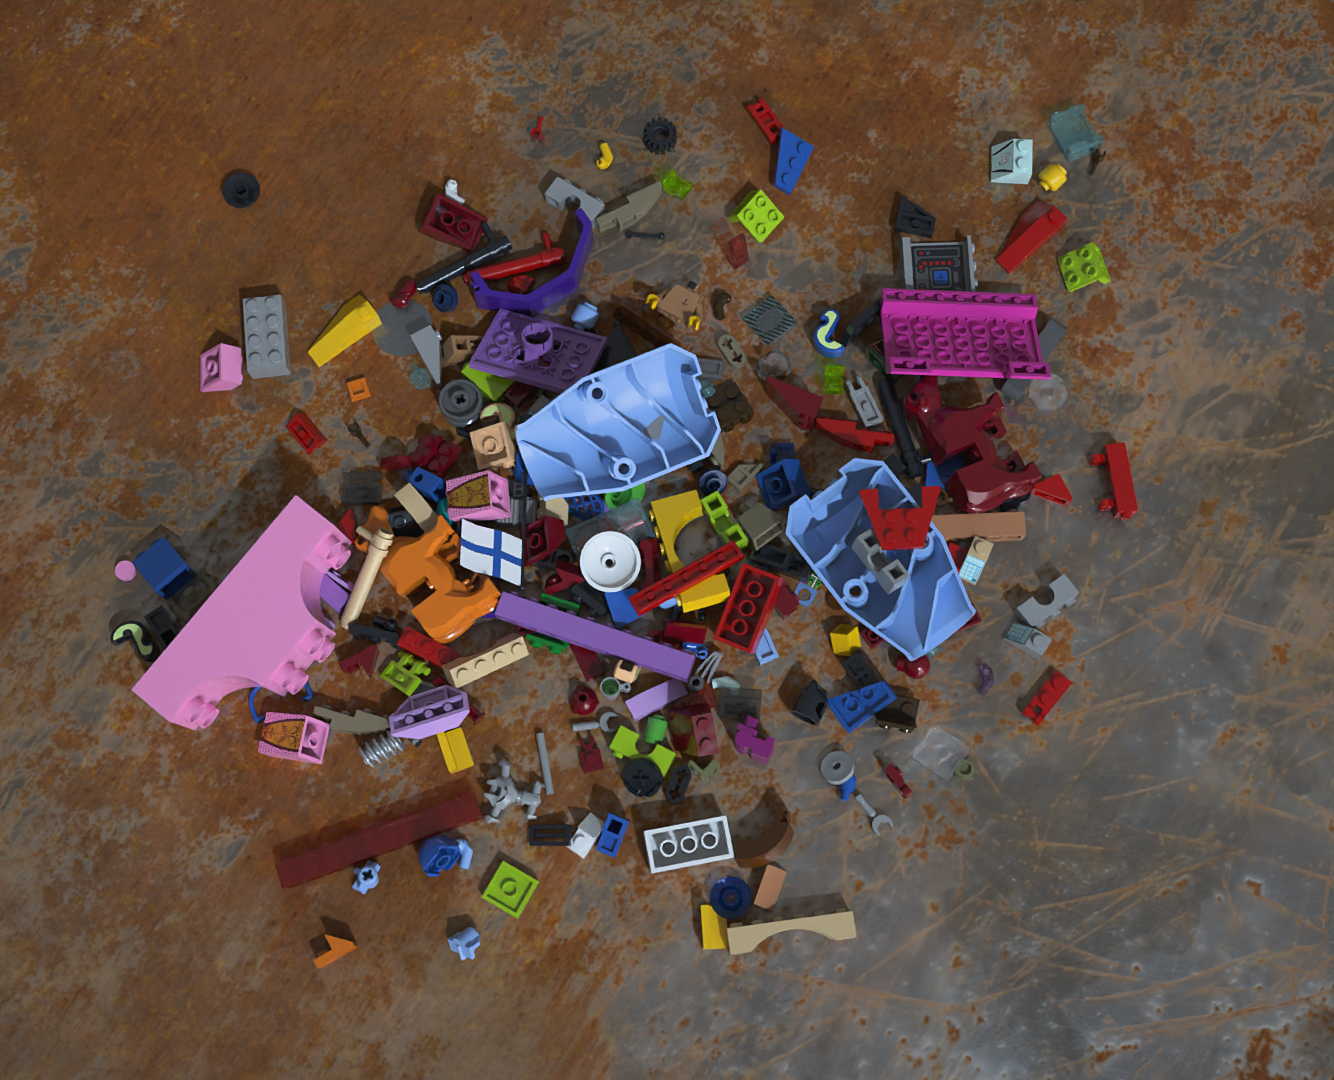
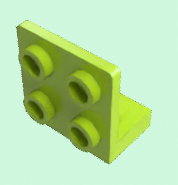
M759 189L750 191L727 218L731 223L741 222L758 243H762L783 220L784 216L765 193Z
M1093 242L1058 257L1069 292H1073L1097 280L1103 284L1111 282L1100 247Z

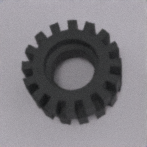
M658 117V121L654 118L652 123H647V127H644L643 132L644 145L646 144L647 150L650 148L651 153L655 150L657 155H659V151H662L663 155L665 150L669 153L671 148L674 149L675 143H677V131L675 125L673 126V122L669 121L668 123L666 118H664V121H661V117ZM659 131L665 132L667 138L663 141H657L653 138L654 133Z

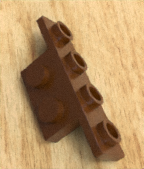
M621 301L617 303L613 317L620 320L656 347L668 343L678 347L681 346L679 341L669 335L676 326L669 318L652 309L648 304H643L634 311Z

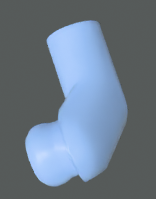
M456 839L455 842L460 847L458 851L461 855L458 867L469 869L473 849L465 839Z

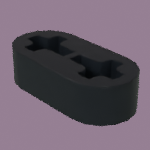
M678 766L673 771L666 790V799L671 804H679L684 799L691 780V770L687 766ZM682 770H685V774L688 777L683 778L680 784L678 783L679 776L677 772L681 773ZM676 786H678V794L681 796L673 800L669 792H674Z

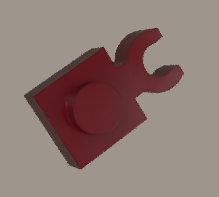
M593 735L590 736L591 743L588 745L583 743L582 738L579 739L580 746L585 749V752L579 753L584 774L604 769L600 749H593L595 745Z
M890 764L883 770V773L893 786L898 789L904 799L913 793L905 784L902 778L904 775L897 766L894 767Z

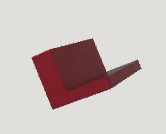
M665 619L663 640L703 644L707 626H705V623Z

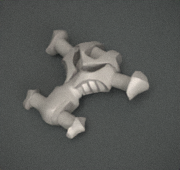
M503 757L498 762L499 766H502L501 776L486 782L491 787L489 794L483 793V796L490 800L493 808L489 815L484 816L485 823H500L497 819L500 811H504L508 805L515 801L521 805H528L527 813L524 815L528 820L537 819V816L534 815L536 807L541 803L540 792L541 788L545 787V784L537 780L532 782L534 785L532 793H528L527 790L518 791L512 777H509L510 767H513L515 764L508 762Z

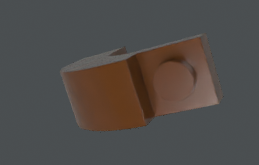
M776 803L772 826L764 836L753 840L737 839L734 859L740 868H755L767 865L786 851L792 841L794 831L790 825L791 813L784 803Z

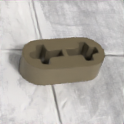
M722 335L718 341L720 352L733 369H741L746 362L745 353L733 336ZM724 341H726L727 343L731 342V350H729L727 346L723 347ZM733 354H735L737 358L741 357L740 363L734 361Z

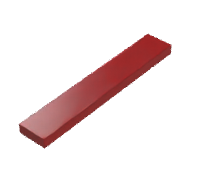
M734 540L628 597V601L637 615L640 616L744 559V555Z

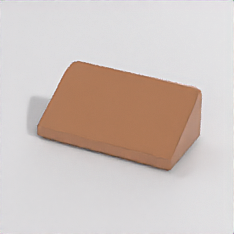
M767 864L753 905L773 912L787 872Z

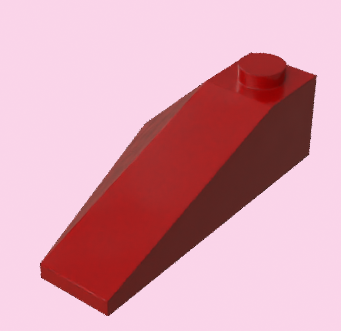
M1040 201L1035 202L1022 214L998 255L996 262L1010 274L1061 231L1068 218L1055 205Z

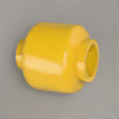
M1050 163L1039 173L1040 182L1038 184L1043 190L1047 191L1049 189L1054 192L1067 180V172L1060 164Z

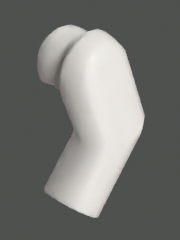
M448 180L445 185V196L463 205L465 199L457 195V182L455 180Z

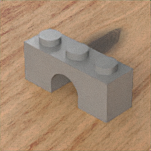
M556 177L545 192L546 203L560 211L570 203L578 204L580 206L579 209L582 208L592 222V230L596 226V218L605 213V205L602 200L597 197H591L582 188L574 187L567 179Z
M873 527L855 539L851 548L888 595L905 584L910 574L898 559L891 562L886 557L884 551L881 550Z
M1065 574L1046 587L1045 591L1051 600L1049 605H1041L1034 597H1031L1016 608L1013 613L1023 625L1038 630L1045 624L1044 620L1050 616L1053 619L1061 613V607L1066 605L1068 608L1077 601L1075 597L1079 594V591Z

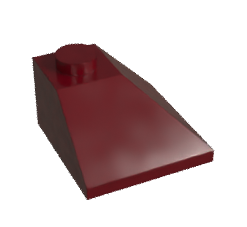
M545 515L526 526L525 567L553 553L566 539L564 520ZM522 529L519 530L520 539L522 537Z

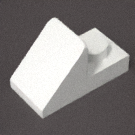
M590 812L580 823L577 832L570 840L571 846L566 847L584 859L601 835L605 822Z

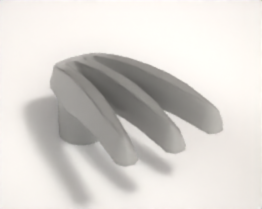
M721 650L713 651L696 669L694 675H697L708 663L700 677L703 679L711 666H713L706 681V684H709L724 655Z

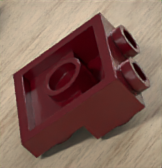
M427 431L424 436L419 438L415 451L408 455L412 459L411 468L415 470L417 467H420L443 480L462 448L455 443L444 440L437 434Z

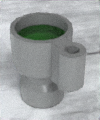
M606 677L600 684V690L606 699L614 700L619 696L620 692L629 693L631 686L629 683L620 684L614 677Z

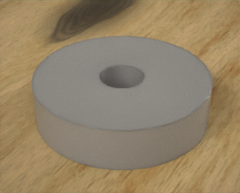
M834 751L824 757L820 769L822 775L829 783L839 785L853 776L855 766L847 753Z

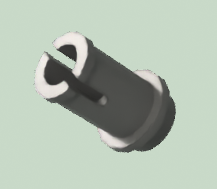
M693 675L688 679V687L691 692L699 693L703 688L704 681L699 675Z

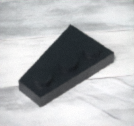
M881 298L848 325L839 343L845 349L867 327H870L878 316L880 317Z

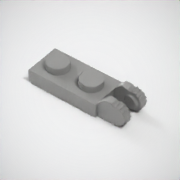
M855 376L856 384L859 387L856 391L852 383L848 379L845 380V387L864 428L867 429L882 423L884 419L861 376Z

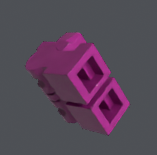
M747 715L744 724H738L735 748L740 754H750L752 760L768 765L775 747V739L768 736L766 741L759 739L757 730L758 719Z

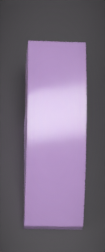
M673 678L625 701V705L636 722L689 695L682 681Z

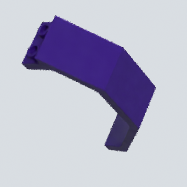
M580 208L575 211L576 225L581 236L571 265L566 272L533 292L522 295L491 290L476 270L470 274L472 279L470 284L473 288L472 292L478 308L497 312L502 308L534 317L578 289L593 242L592 222L583 209Z

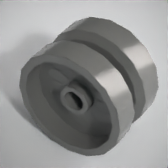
M463 379L454 380L446 384L441 390L439 405L447 423L455 428L463 429L471 428L478 424L480 413L484 409V401L481 392L475 384Z

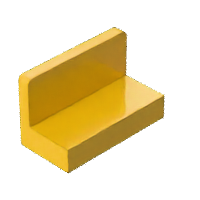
M461 727L436 734L446 765L451 774L474 766Z
M701 905L703 950L728 948L726 906Z

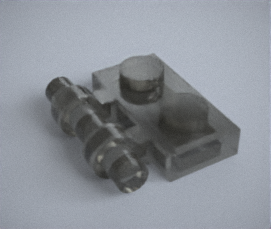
M358 470L343 472V480H350V484H342L341 503L343 505L382 504L383 485L382 483H375L376 479H383V472H376L375 470H368V472H358ZM358 480H368V483L357 482Z

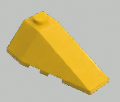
M359 294L340 309L308 350V354L318 367L322 366L381 325L378 314L369 302Z

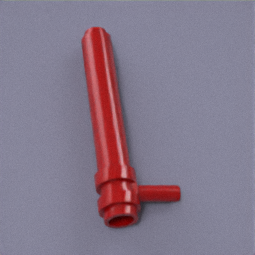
M544 233L542 238L545 250H541L537 254L466 271L467 273L463 274L465 283L468 285L472 282L470 274L476 270L484 282L540 268L548 269L552 265L560 266L566 262L563 247H552L550 235Z

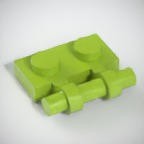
M400 651L398 654L399 662L396 663L391 660L380 677L410 697L422 682L417 676L421 673L428 675L431 669L427 667L425 662L416 660L411 653ZM411 665L412 668L408 671L406 667Z

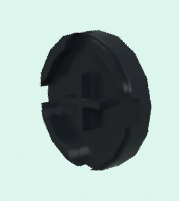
M634 758L627 763L622 771L624 786L630 793L638 797H651L655 795L663 784L661 769L650 759Z

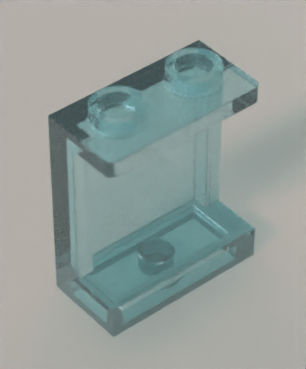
M1085 104L1073 105L1066 111L1055 112L1052 114L1047 125L1067 162L1093 153L1097 148L1100 150L1105 141L1102 134L1097 136L1084 113Z

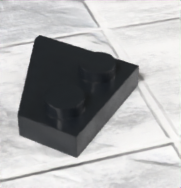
M902 195L895 231L932 238L936 218L930 213H926L919 205L915 206L907 200L908 197Z

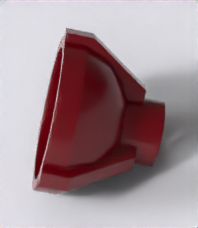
M579 685L570 695V707L574 714L589 715L596 709L597 705L599 706V701L596 693L591 688L580 687ZM582 695L587 697L584 702L579 700Z

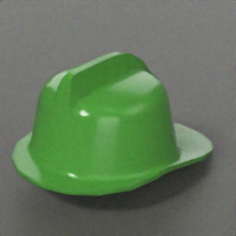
M642 483L624 491L601 493V495H603L608 508L619 510L633 507L641 502L646 488L645 484Z

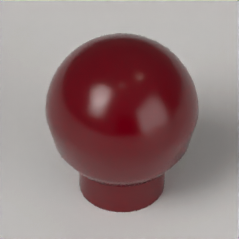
M923 655L913 661H909L906 656H898L897 671L904 672L913 679H921L929 673L931 664L927 655Z

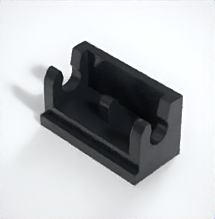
M864 650L856 652L842 663L859 689L886 681Z

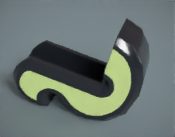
M133 620L123 622L112 631L110 640L113 645L118 646L132 639L139 657L144 659V661L154 662L159 658V645L151 640L150 630L141 622Z

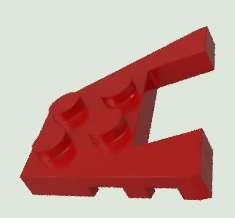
M940 486L921 487L922 508L879 509L878 489L859 490L881 550L924 548L940 493Z

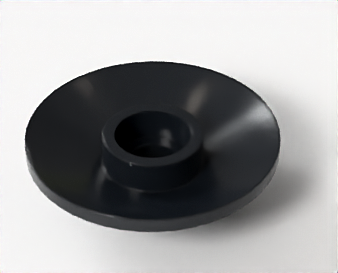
M238 173L225 181L222 194L230 206L246 208L254 204L258 199L260 185L252 175Z

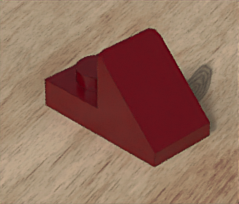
M557 560L556 570L558 574H553L546 579L545 591L550 595L583 582L585 578L580 567Z
M374 644L338 664L345 674L356 673L363 666L367 675L372 678L380 651Z

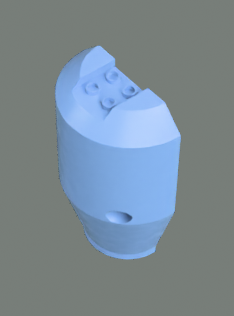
M671 343L660 346L579 378L526 421L516 425L514 430L517 444L528 474L540 497L547 501L552 498L624 491L708 457L721 429L715 411L706 409L708 408L707 402L704 397H701L699 391L701 390V385L695 377L701 375L702 372L696 355ZM660 415L664 419L660 439H650L643 434V430Z
M854 458L839 469L840 479L836 478L831 481L827 489L816 492L812 496V500L805 494L790 505L786 535L848 614L904 653L909 661H913L925 655L954 634L975 614L976 610L968 598L946 541L932 521L925 541L927 545L923 549L883 550L891 562L898 559L910 574L903 586L889 595L886 593L851 548L859 535L872 528L859 490L878 489L879 509L920 508V506L884 461ZM859 592L860 595L854 597L850 593Z

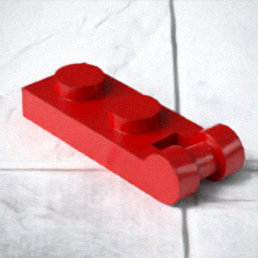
M1055 670L1021 714L1025 717H1030L1034 720L1033 723L1038 726L1072 682ZM1035 706L1041 710L1040 714L1033 710Z

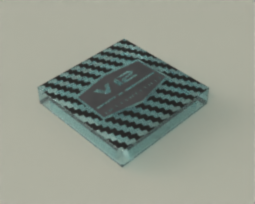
M772 295L743 317V322L767 347L797 324V321Z

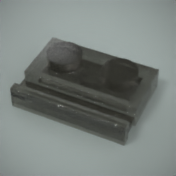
M721 686L719 717L746 719L748 715L760 720L762 690Z

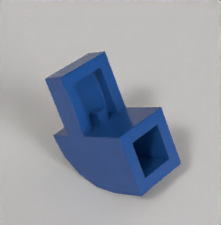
M610 812L602 829V835L596 850L615 858L628 830L630 820Z

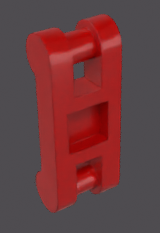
M761 97L756 100V103L749 104L745 108L766 136L768 143L773 144L776 142V139L780 138L779 133L783 125ZM775 127L777 131L772 133L770 129Z

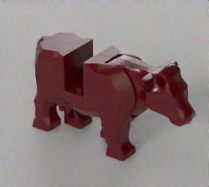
M921 375L919 381L902 400V408L907 411V419L916 418L923 441L932 455L935 467L958 457H963V463L966 467L957 470L944 484L950 492L954 504L960 510L982 513L997 507L1007 499L1027 495L1033 488L1032 484L1037 483L1042 476L1035 462L1032 461L1025 466L1018 451L1012 452L1005 460L997 456L993 441L1003 438L1007 433L1000 417L997 416L1005 408L997 392L991 394L986 400V404L976 405L971 408L954 407L942 404L938 388V376ZM995 417V419L991 423H986L987 421H990Z

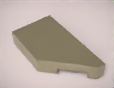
M738 464L727 476L728 483L741 492L764 468V464Z

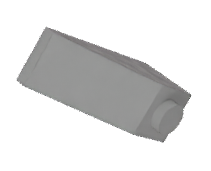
M431 325L410 335L440 390L443 388L442 346L440 344L442 337L437 329L433 330Z

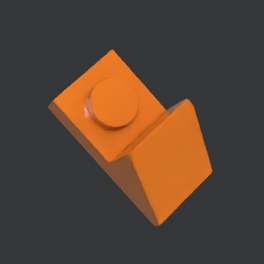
M324 934L332 950L329 951L327 948L317 954L318 958L313 961L317 968L322 969L354 950L358 945L351 941Z

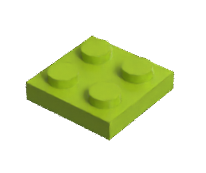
M502 861L481 898L518 919L539 881Z

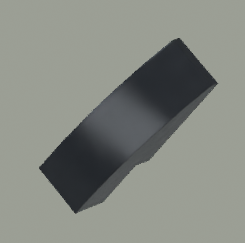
M769 544L763 545L757 551L753 548L749 556V560L765 568L805 583L809 582L813 573V569L804 557L794 555L792 551Z
M163 605L144 616L164 649L180 633Z

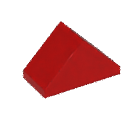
M1060 474L1034 484L1031 490V495L1066 507L1072 500V496Z
M349 509L335 527L352 542L351 544H355V540L359 536L356 532L358 528L357 516L353 510Z

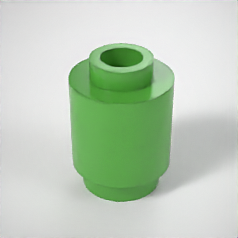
M653 714V718L648 717L643 735L645 737L644 742L656 746L657 744L660 745L661 741L663 742L668 722L664 721L665 717Z

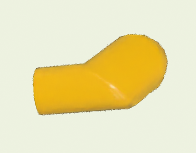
M603 143L599 146L603 156L600 157V160L597 159L596 165L600 169L608 168L613 160L608 143Z

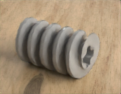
M387 730L386 738L380 734L379 742L372 738V746L365 742L364 750L360 746L357 748L365 764H369L373 768L375 767V760L379 763L383 762L382 756L387 760L390 759L389 752L397 755V748L404 751V744L400 737H393L391 732Z

